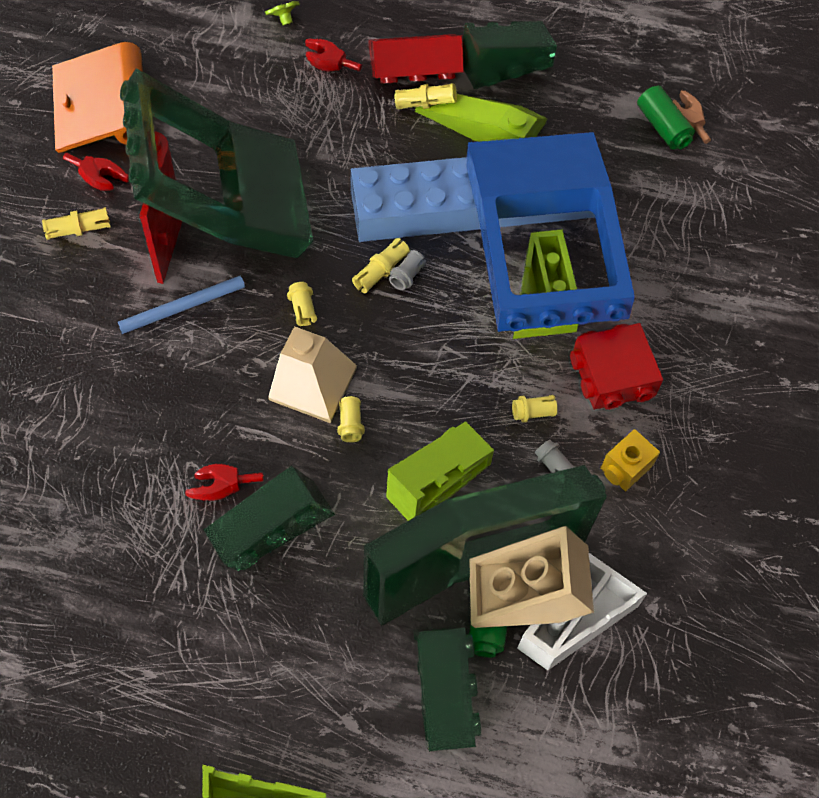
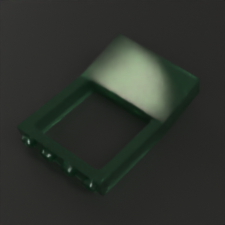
M137 68L129 80L123 82L120 89V99L124 104L123 126L127 132L126 154L129 155L130 159L129 182L133 186L134 199L231 244L298 258L313 242L295 140L228 121ZM152 116L214 149L217 154L224 204L164 175L160 171Z
M582 465L444 500L364 545L363 597L381 626L453 584L470 580L471 558L567 526L583 542H586L607 497L605 486L597 475L591 474L587 467ZM551 516L550 519L544 522L465 542L468 537Z

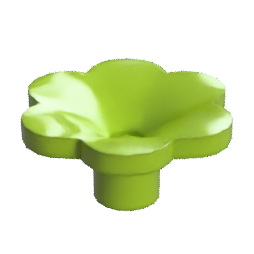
M292 1L265 11V14L279 16L281 24L284 26L293 23L290 12L293 8L299 6L300 3L299 1Z

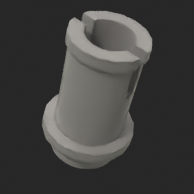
M411 250L402 263L390 271L389 281L391 285L398 290L410 288L413 285V278L426 265V260H422L424 256L416 250Z
M548 440L535 451V454L538 456L537 461L539 463L543 462L559 480V483L563 485L578 470L558 449L560 445Z

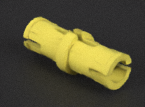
M454 83L430 87L428 84L421 85L420 88L395 90V105L397 109L421 106L423 109L430 108V105L456 103V87Z
M104 207L103 209L78 213L76 210L71 211L70 215L43 219L42 225L44 232H46L45 237L47 240L75 234L78 237L83 236V232L110 228L107 208Z
M396 238L380 254H374L370 258L371 262L352 278L354 286L366 294L380 279L388 277L392 268L410 252L408 245L404 241L401 242L400 238Z

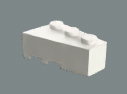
M589 553L594 613L561 623L532 624L523 634L517 649L546 670H549L639 607L647 593Z

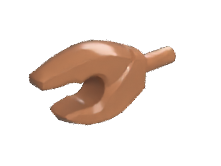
M685 90L681 91L680 98L686 109L682 108L676 100H673V102L693 126L705 144L709 143L711 138L703 129L705 116L701 104Z

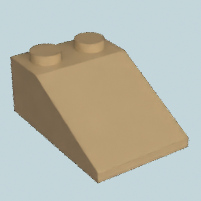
M567 526L471 558V625L474 628L561 623L594 613L588 545Z

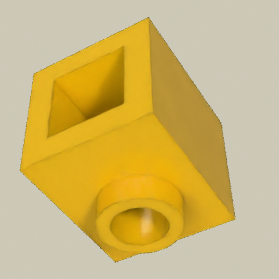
M634 429L606 454L601 469L604 471L605 477L612 484L619 485L624 491H627L654 465L660 451Z

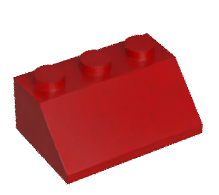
M446 34L368 39L373 77L380 78V83L398 82V77L409 76V81L427 80V75L438 74V79L456 78V73L463 72L461 35Z

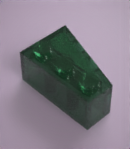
M542 21L511 22L510 26H499L497 22H489L487 27H475L474 23H465L462 47L463 70L474 89L492 86L501 81L518 78L522 75L545 70L553 66L557 45Z
M290 466L206 527L204 532L224 565L238 571L253 566L259 558L334 516L335 513L314 481L295 467Z
M457 625L413 629L414 640H417L419 662H417V668L421 682V706L426 748L428 751L476 747L475 736H481V722L479 712L473 713L471 697H477L478 695L475 673H469L468 658L474 657L472 634L466 635L465 627Z

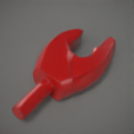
M322 39L305 40L306 47L317 52H306V58L312 66L323 71H339L342 66L361 71L362 64L346 59L345 52L332 42Z
M67 152L63 156L64 160L78 166L79 175L88 185L98 190L110 191L114 189L113 184L106 178H103L105 175H110L114 179H119L126 183L130 181L128 174L110 160L94 158L92 156H86L84 160H81Z
M208 465L199 469L194 474V477L199 480L213 479L215 480L211 486L187 489L185 495L189 498L203 501L220 500L240 491V484L264 481L263 472L240 475L238 468L230 465Z

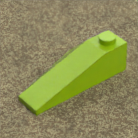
M457 94L456 103L430 105V108L423 109L422 106L415 108V112L476 142L536 137L547 122L546 117L523 106Z

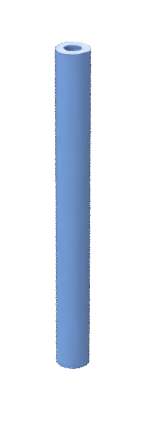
M241 276L226 280L118 322L122 334L245 288L244 281Z

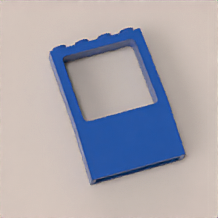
M594 132L468 142L466 167L480 223L498 332L542 327L552 328L573 324L584 325L593 322L629 319L635 296L613 191ZM582 211L593 212L596 218L609 287L525 295L513 294L510 289L498 219Z

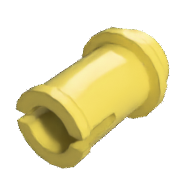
M306 282L292 284L287 293L288 299L293 303L296 323L299 326L311 325V321L313 323L317 321V315L315 314L311 299L313 290Z
M549 395L528 399L525 396H519L518 400H513L512 402L514 419L525 423L530 418L556 416L557 402L555 396Z
M353 396L344 397L339 401L341 425L338 426L337 432L343 441L357 442L361 440L365 432V427L361 424V401Z

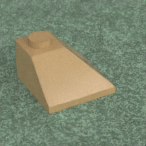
M294 326L280 353L268 397L269 401L331 423L339 407V401L344 397L357 369V365L325 337Z

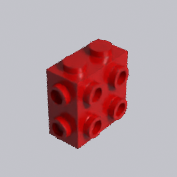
M640 323L632 325L619 324L612 329L600 332L594 330L587 331L577 337L574 348L570 352L572 366L574 370H579L582 378V393L585 399H590L593 410L604 407L608 410L615 409L625 402L637 400V402L648 401L657 395L663 382V377Z

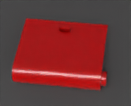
M146 132L136 139L134 146L146 192L140 211V219L157 283L164 284L183 221V210L168 140L162 133Z

